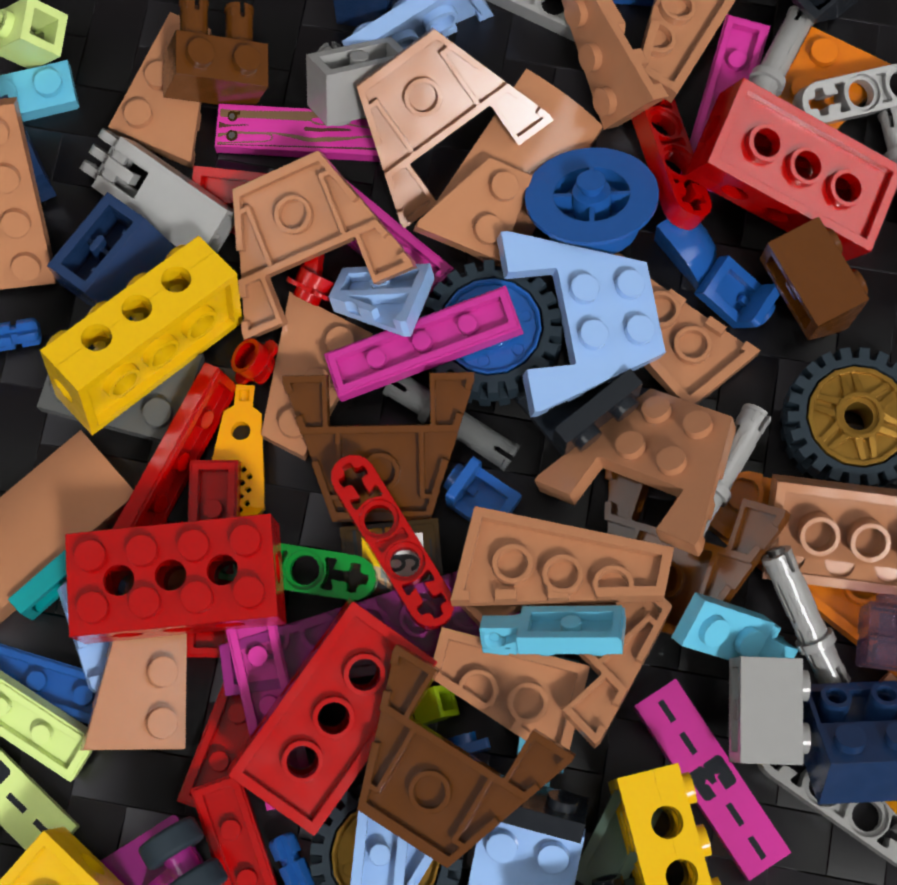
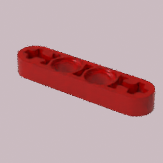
M664 99L633 117L632 122L647 166L657 180L659 200L664 214L678 228L692 230L710 213L712 203L707 188L684 176L694 152L675 99L672 103ZM652 123L661 126L668 133V136L658 132ZM665 160L674 163L681 170L682 174L673 171L666 164Z
M348 455L341 458L335 463L331 471V482L335 494L411 619L419 627L426 630H436L444 627L450 621L454 612V606L451 605L452 593L373 465L366 458L359 455ZM350 468L356 474L363 471L366 473L362 478V482L369 497L376 490L381 495L367 499L357 510L352 506V504L361 502L357 491L352 485L344 488L341 485L346 480L344 472ZM384 508L393 515L394 523L388 532L375 534L367 529L365 518L371 510ZM401 550L414 552L420 560L418 570L408 577L397 575L391 568L393 555ZM427 574H430L433 581L424 583V587L430 597L436 599L441 596L445 600L440 606L441 616L435 619L430 613L421 615L418 612L423 606V601L416 588L410 595H407L403 589L418 584Z

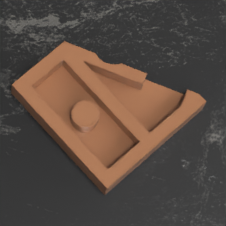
M489 157L416 223L413 231L480 259L494 260L495 265H498L501 260L497 237L501 231H513L525 198V190L529 187L533 175Z

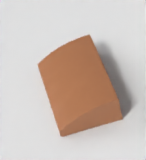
M526 69L514 88L550 114L553 121L518 145L497 114H495L433 207L489 157L533 175L541 165L557 155L576 149L591 148L603 129L602 124L565 93ZM524 198L512 232L533 236L537 227L527 213ZM475 257L476 259H478V260H480L481 262L484 263V260H483V259H480V258H478V257Z
M82 430L77 432L0 497V624L16 611V608L8 599L66 549L65 534L112 529L134 491Z
M772 474L768 505L787 510L791 516L789 522L767 552L780 546H791L798 567L808 585L897 596V489ZM762 564L761 577L763 579L771 580L764 565Z

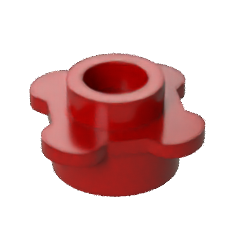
M300 267L295 279L291 277L286 279L287 282L296 286L293 292L294 296L317 307L322 299L330 302L328 296L335 284L334 282L303 267Z
M254 338L241 342L235 349L231 359V367L236 372L235 381L240 385H246L250 381H255L258 384L265 383L274 370V356L278 352V344L273 340H268L265 344H262Z

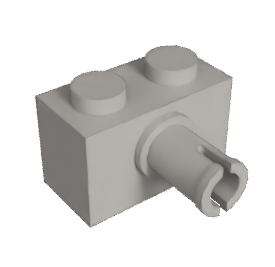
M391 36L343 47L335 41H331V47L327 42L324 43L317 52L306 54L307 105L326 126H344L353 120L366 118L356 84L404 48Z
M749 656L729 658V762L803 765V754H808L811 746L810 726L808 723L803 722V701L809 700L811 679L808 670H803V658Z

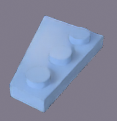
M399 0L389 12L374 21H368L359 25L351 36L341 42L344 46L391 36L405 49L432 28L446 37L457 32L456 23L476 15L479 22L494 15L486 0Z

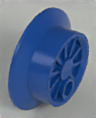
M581 148L557 155L545 162L534 172L529 187L525 190V206L531 221L539 230L548 235L551 241L609 254L618 253L633 242L639 230L654 215L659 201L658 183L652 171L636 157L609 148Z

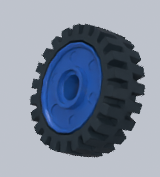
M484 260V267L476 268L473 262L464 265L465 272L459 274L455 269L447 275V283L439 282L434 287L433 298H427L424 305L425 313L421 317L506 285L524 334L431 368L432 373L475 372V381L468 402L471 403L474 399L478 400L480 406H490L493 401H499L500 406L508 405L512 398L518 397V399L526 397L522 375L527 369L556 366L563 342L560 308H558L557 299L553 292L547 290L546 283L540 277L536 279L533 277L504 279L502 267L495 266L494 260Z

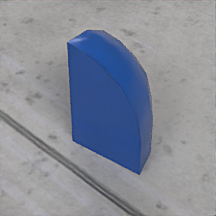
M665 219L656 226L654 241L695 290H697L718 259L717 248L708 231L701 223L692 230L680 229L668 219Z

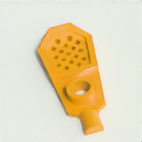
M236 384L234 405L223 411L212 460H239L241 462V483L244 481L245 484L240 487V496H244L240 499V508L243 510L240 516L259 515L265 511L263 436L261 435L263 428L262 413L253 407L255 385ZM244 425L249 427L250 434L246 439L237 440L233 437V432L238 426Z

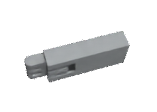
M102 128L98 137L111 145L109 151L97 144H93L89 153L102 163L98 167L95 163L84 159L80 166L82 171L95 179L92 187L104 196L107 192L140 214L176 247L186 245L197 236H200L218 254L235 225L234 209L136 141L122 136L119 137L113 132ZM133 163L148 173L139 190L133 187L136 186L141 177L139 174L130 171Z

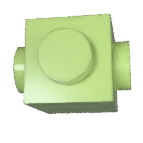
M19 0L1 9L0 57L27 69L42 66L61 57L68 15L39 0Z

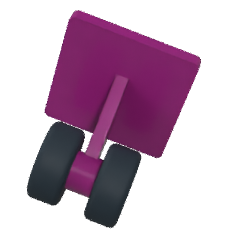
M172 815L101 860L124 885H222L228 879V875L219 859L211 858L204 861L195 845L203 839L204 834L195 818L191 816L180 820L178 816Z

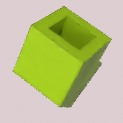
M442 685L430 687L414 713L415 719L424 725L448 720L450 717L460 715L455 694Z

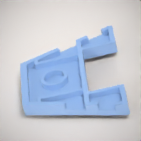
M500 232L497 237V245L504 279L553 276L570 365L527 369L522 377L530 417H538L561 403L569 402L599 385L616 380L629 369L635 371L654 362L666 353L647 262L515 232Z

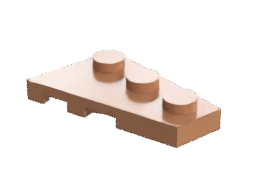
M561 0L564 7L565 20L570 26L578 50L579 63L585 72L593 96V106L599 115L603 130L618 127L669 97L662 83L653 84L644 68L649 61L641 48L632 49L624 35L625 21L613 0Z
M170 12L108 128L119 137L122 136L134 140L149 151L193 169L196 156L194 151L197 131L200 129L202 116L200 112L201 102L163 97L164 53L175 31L180 30V16ZM208 28V35H212L210 28Z
M289 291L285 311L288 324L282 327L261 435L264 440L305 461L309 451L303 434L299 431L293 406L282 383V376L329 375L331 416L340 399L337 396L324 354L373 336V333L319 306L312 305L294 296Z
M441 627L434 654V659L437 661L435 666L440 671L434 681L525 741L532 730L537 729L570 750L575 727L562 715V712L570 702L585 690L590 666L554 656H541L538 654L517 653L516 655L509 654L507 656L483 653L480 637Z

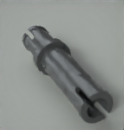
M411 376L397 381L407 388L406 392L392 384L385 386L383 395L389 396L418 414L417 420L421 423H431L429 388ZM464 413L456 440L471 448L504 472L511 463V460L495 451V448L499 447L514 457L521 445L512 442L468 413Z

